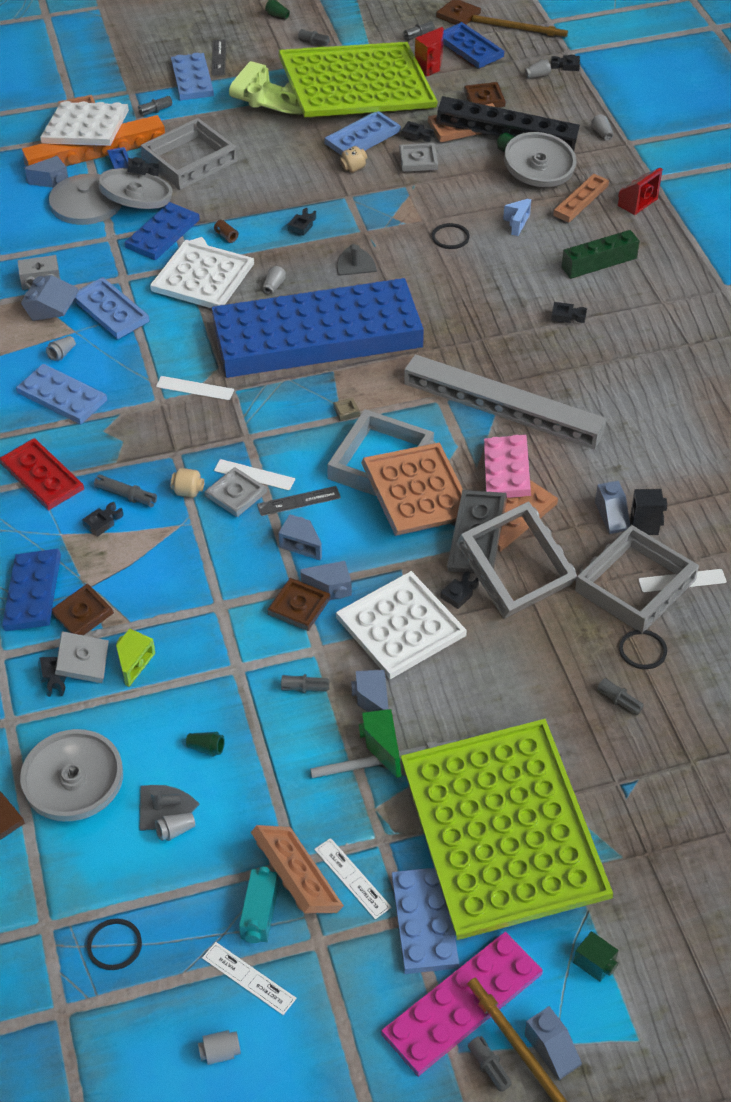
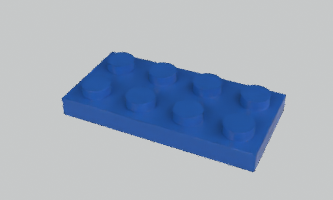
M462 22L444 30L443 44L477 68L484 67L504 57V50Z
M169 202L125 241V248L157 260L200 220V216L196 212Z
M59 549L15 554L2 623L5 631L50 625L61 559Z

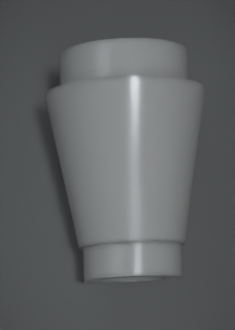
M541 59L525 69V75L528 79L547 76L548 73H551V66L547 59Z
M599 114L592 119V128L605 140H610L614 136L606 116Z
M273 266L268 270L262 288L266 294L272 295L285 281V270L279 266Z
M71 336L50 342L46 348V353L54 361L62 360L76 345V342Z
M191 812L161 816L159 820L155 821L156 832L161 841L165 839L170 841L195 827V819Z

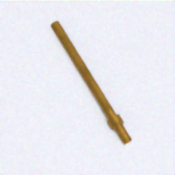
M473 15L472 18L473 22L545 33L547 36H568V30L557 29L555 26L545 27Z
M476 977L471 979L467 985L480 1001L478 1005L485 1014L488 1013L552 1101L567 1102L497 1007L498 1002L493 995L486 992Z

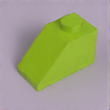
M129 628L124 636H120L116 644L125 685L128 687L131 686L156 653L152 638Z

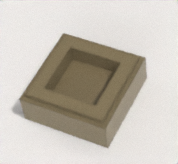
M353 398L333 402L335 412L340 421L360 416V410Z

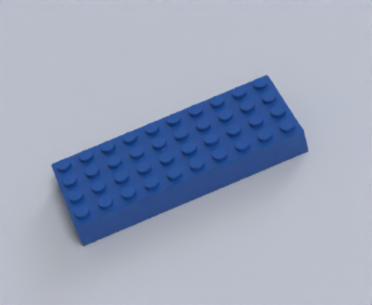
M405 278L212 307L213 325L226 378L423 347L424 329Z

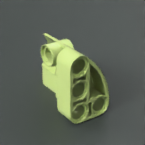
M250 61L230 85L229 95L233 98L249 102V105L252 107L264 106L284 113L303 114L290 82L284 87L270 83L266 65Z

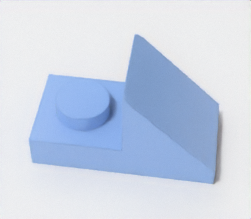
M531 199L521 200L504 206L503 220L510 222L512 227L511 235L519 236L530 216Z

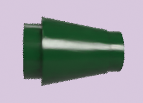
M269 0L265 6V11L268 15L285 20L290 15V10L277 0Z
M218 732L189 733L186 738L187 748L211 756L220 755L225 745L224 736L219 735Z

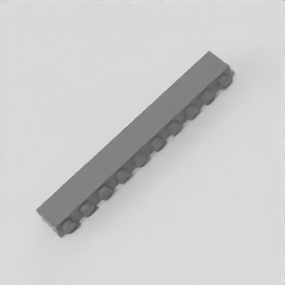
M416 354L405 368V385L596 449L605 432L607 419L605 417Z

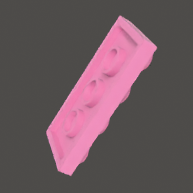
M527 435L485 438L486 491L506 493L507 498L531 496Z

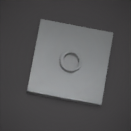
M434 143L399 145L402 172L438 170Z
M234 467L205 491V496L238 517L267 493V487Z
M62 631L55 675L102 683L109 640Z

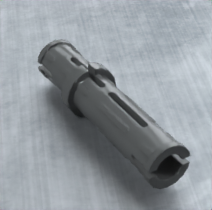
M101 474L97 475L94 481L95 488L128 498L133 503L139 502L153 507V503H156L157 500L155 493L144 491L140 486H130Z

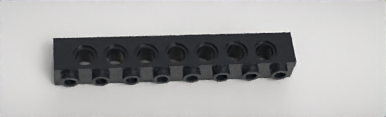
M445 96L441 98L436 124L468 129L498 137L504 133L514 137L528 132L547 133L565 141L573 151L580 127L579 124Z

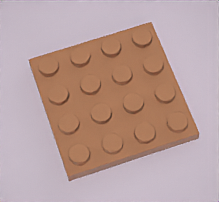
M440 442L363 458L361 464L395 536L456 522L463 488Z

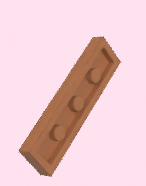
M593 174L554 209L553 216L569 223L608 187L609 180Z

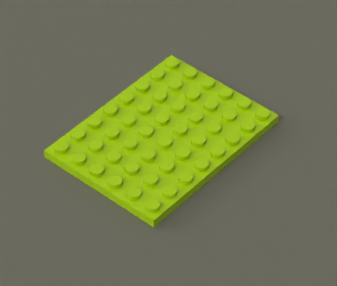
M408 42L279 50L278 56L304 117L312 118L316 116L363 114L378 111L437 108L438 101Z
M546 719L401 755L403 769L457 940L613 899V891Z

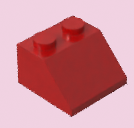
M443 27L415 38V58L426 77L440 71L443 59Z
M657 168L633 180L625 188H622L618 194V206L636 215L655 202L659 195L663 169Z

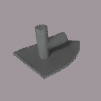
M356 244L346 248L339 257V276L377 272L373 258Z
M167 785L141 786L140 831L155 830V821L159 820L161 816L192 813L200 804L191 795L178 788Z

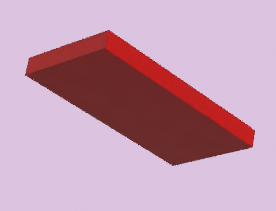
M35 438L0 457V464L48 511L84 490L83 483Z

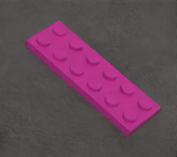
M505 931L382 1029L381 1035L419 1077L491 1017L488 1013L485 1014L478 1005L480 1001L467 985L471 979L476 977L486 992L493 995L498 1002L497 1007L501 1009L542 975L543 969Z

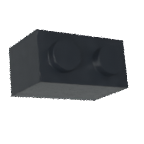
M634 489L629 517L630 526L633 525L648 535H659L660 526L664 525L663 511H667V499L663 498L662 489Z

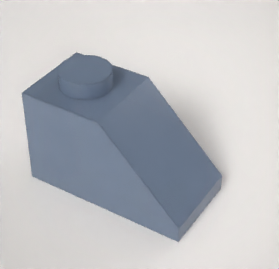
M58 156L24 167L27 183L31 185L53 188L59 182L68 178L67 167Z
M619 481L598 484L595 504L608 533L613 534L626 531L630 527L626 496Z
M289 514L278 533L279 547L321 560L322 544L311 521Z
M345 561L300 569L301 582L330 593V600L352 596V583Z
M385 670L356 671V681H351L352 696H357V705L367 712L387 710L388 699Z
M550 1006L527 1020L525 1037L558 1080H561L582 1065L567 1028Z

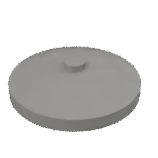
M528 132L520 134L509 141L505 149L504 162L508 171L520 181L537 187H553L565 183L572 177L576 167V155L565 141L556 136L542 132Z
M127 168L107 170L99 177L98 188L100 192L116 203L134 208L154 209L163 207L171 201V186L158 176L148 173L146 175L129 173Z
M79 174L66 178L59 182L49 195L52 213L64 222L77 225H88L107 220L120 210L122 204L108 199L100 192L98 188L100 174Z
M82 729L65 730L45 738L30 751L22 765L20 782L25 799L37 813L52 820L76 821L100 812L112 802L122 785L123 765L117 748L103 735Z

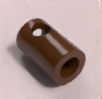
M218 220L214 225L215 232L228 242L233 243L238 238V231L224 220Z

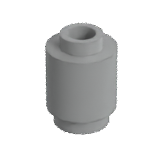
M229 1030L205 1035L202 1036L203 1042L198 1043L201 1060L207 1059L208 1065L235 1059V1055L241 1054L237 1031L230 1033Z

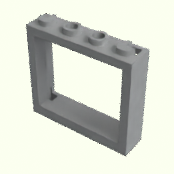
M199 118L140 145L142 160L148 164H159V174L179 190L237 162L236 146ZM197 137L216 150L178 170L160 157V155Z
M364 409L327 464L328 479L376 496L366 472L346 466L370 429L416 444L418 447L436 443L434 441V432Z
M529 501L462 533L456 543L503 619L570 586L577 578L574 566L567 561L563 549L560 545L556 544L550 529L543 524L537 509L532 507ZM522 516L561 577L513 601L475 539Z
M631 525L624 533L620 532L617 539L612 544L609 543L598 557L595 556L587 568L580 570V574L575 579V591L643 634L696 581L699 565ZM630 547L677 575L641 611H638L593 583Z

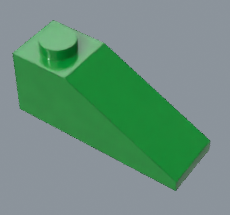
M392 710L363 712V723H358L360 738L365 737L366 748L396 778L402 777Z

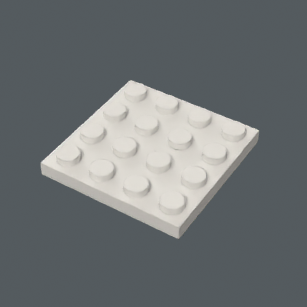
M85 101L79 103L61 102L40 137L41 143L111 146L129 111L128 104H121L119 102L113 104L104 102L88 103Z
M185 240L151 283V291L208 308L225 305L254 265V258Z
M412 571L336 612L338 621L379 668L385 670V674L389 679L396 677L462 639L467 633V630Z

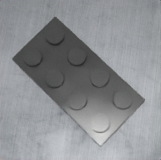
M462 490L447 565L448 571L462 573L469 571L470 573H475L456 543L462 533L504 514L507 501L506 493ZM502 526L475 539L493 569Z

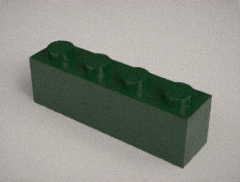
M627 230L564 249L561 268L572 279L637 259L640 240L631 230Z

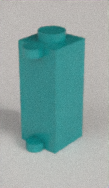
M262 866L259 870L251 869L239 925L241 939H245L250 943L268 942L279 881L278 873L270 871L267 867Z

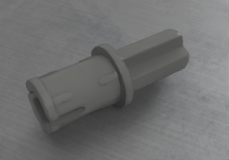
M432 21L421 25L416 24L415 27L404 30V38L409 41L433 31L435 25Z
M304 29L299 31L298 38L300 40L308 41L313 45L328 46L330 43L329 36L319 34L317 31L311 32Z
M170 96L157 100L152 99L151 102L138 106V109H141L139 113L142 117L153 112L158 113L159 110L172 106L173 102Z
M306 674L303 676L282 675L281 690L303 691V693H306V690L328 691L330 681L328 678L307 677Z
M604 678L599 683L597 691L614 701L615 705L620 704L636 715L643 709V703L627 694L626 688H620L607 678Z
M483 1036L474 1038L468 1044V1048L478 1060L480 1070L488 1074L498 1091H505L512 1085V1082L499 1063L500 1057L491 1051Z

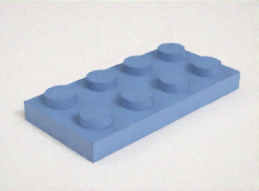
M204 53L171 57L180 100L214 96Z
M373 112L325 137V144L340 155H342L343 151L353 146H358L360 150H367L401 132V126L381 112Z
M104 277L79 289L73 300L117 339L150 322L147 313Z
M42 364L16 387L18 394L80 425L107 401L105 393L45 364Z
M435 868L392 872L405 974L459 969L454 929Z

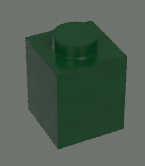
M591 931L576 949L573 963L601 982L606 974L611 976L619 964L616 961L619 950Z

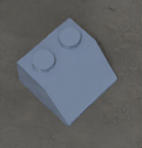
M52 275L39 276L33 280V284L25 293L21 304L32 321L60 317L66 314L79 290L77 287Z

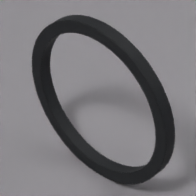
M455 223L439 225L432 232L433 242L445 249L461 248L469 242L470 238L469 231L464 226ZM455 227L463 230L467 238L464 242L457 245H445L435 238V234L442 228Z
M639 630L631 631L621 639L619 646L620 655L626 663L635 668L653 669L660 666L666 659L667 645L658 634L652 631L645 630L643 634L654 637L663 647L662 658L653 664L643 665L635 663L624 653V642L633 635L642 634Z
M110 919L100 923L93 929L87 941V951L90 959L95 965L105 970H119L127 967L138 957L142 947L139 930L133 923L124 919ZM122 924L131 928L137 936L138 942L134 954L125 962L116 965H108L98 961L91 950L93 938L102 928L108 925Z

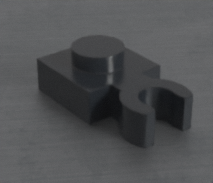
M563 55V58L551 56V69L562 68V71H579L580 56Z
M408 121L401 130V136L410 140L417 141L421 138L425 142H430L431 137H434V129H424V125Z
M137 157L133 159L128 158L127 172L140 175L148 173L158 176L159 164H148Z
M304 208L302 215L296 214L287 224L288 231L304 236L317 218L316 211L308 214V208Z
M554 302L551 321L571 323V319L579 323H585L587 308H573L574 304Z
M111 502L106 506V510L103 511L98 508L83 518V526L98 537L114 526V520L123 517V509L119 508L116 510L115 502Z
M465 572L462 575V581L454 579L441 591L440 598L459 609L472 597L473 590L479 586L478 577L474 581H469L470 572Z
M40 657L38 661L41 683L48 682L46 687V695L48 697H51L53 688L59 690L60 696L64 695L66 688L64 684L66 676L55 675L57 657Z

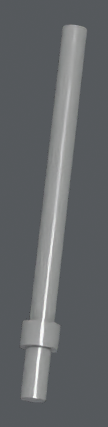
M456 739L440 743L432 741L427 742L425 746L400 750V761L401 755L456 742ZM375 756L310 768L312 778L381 765L382 763Z

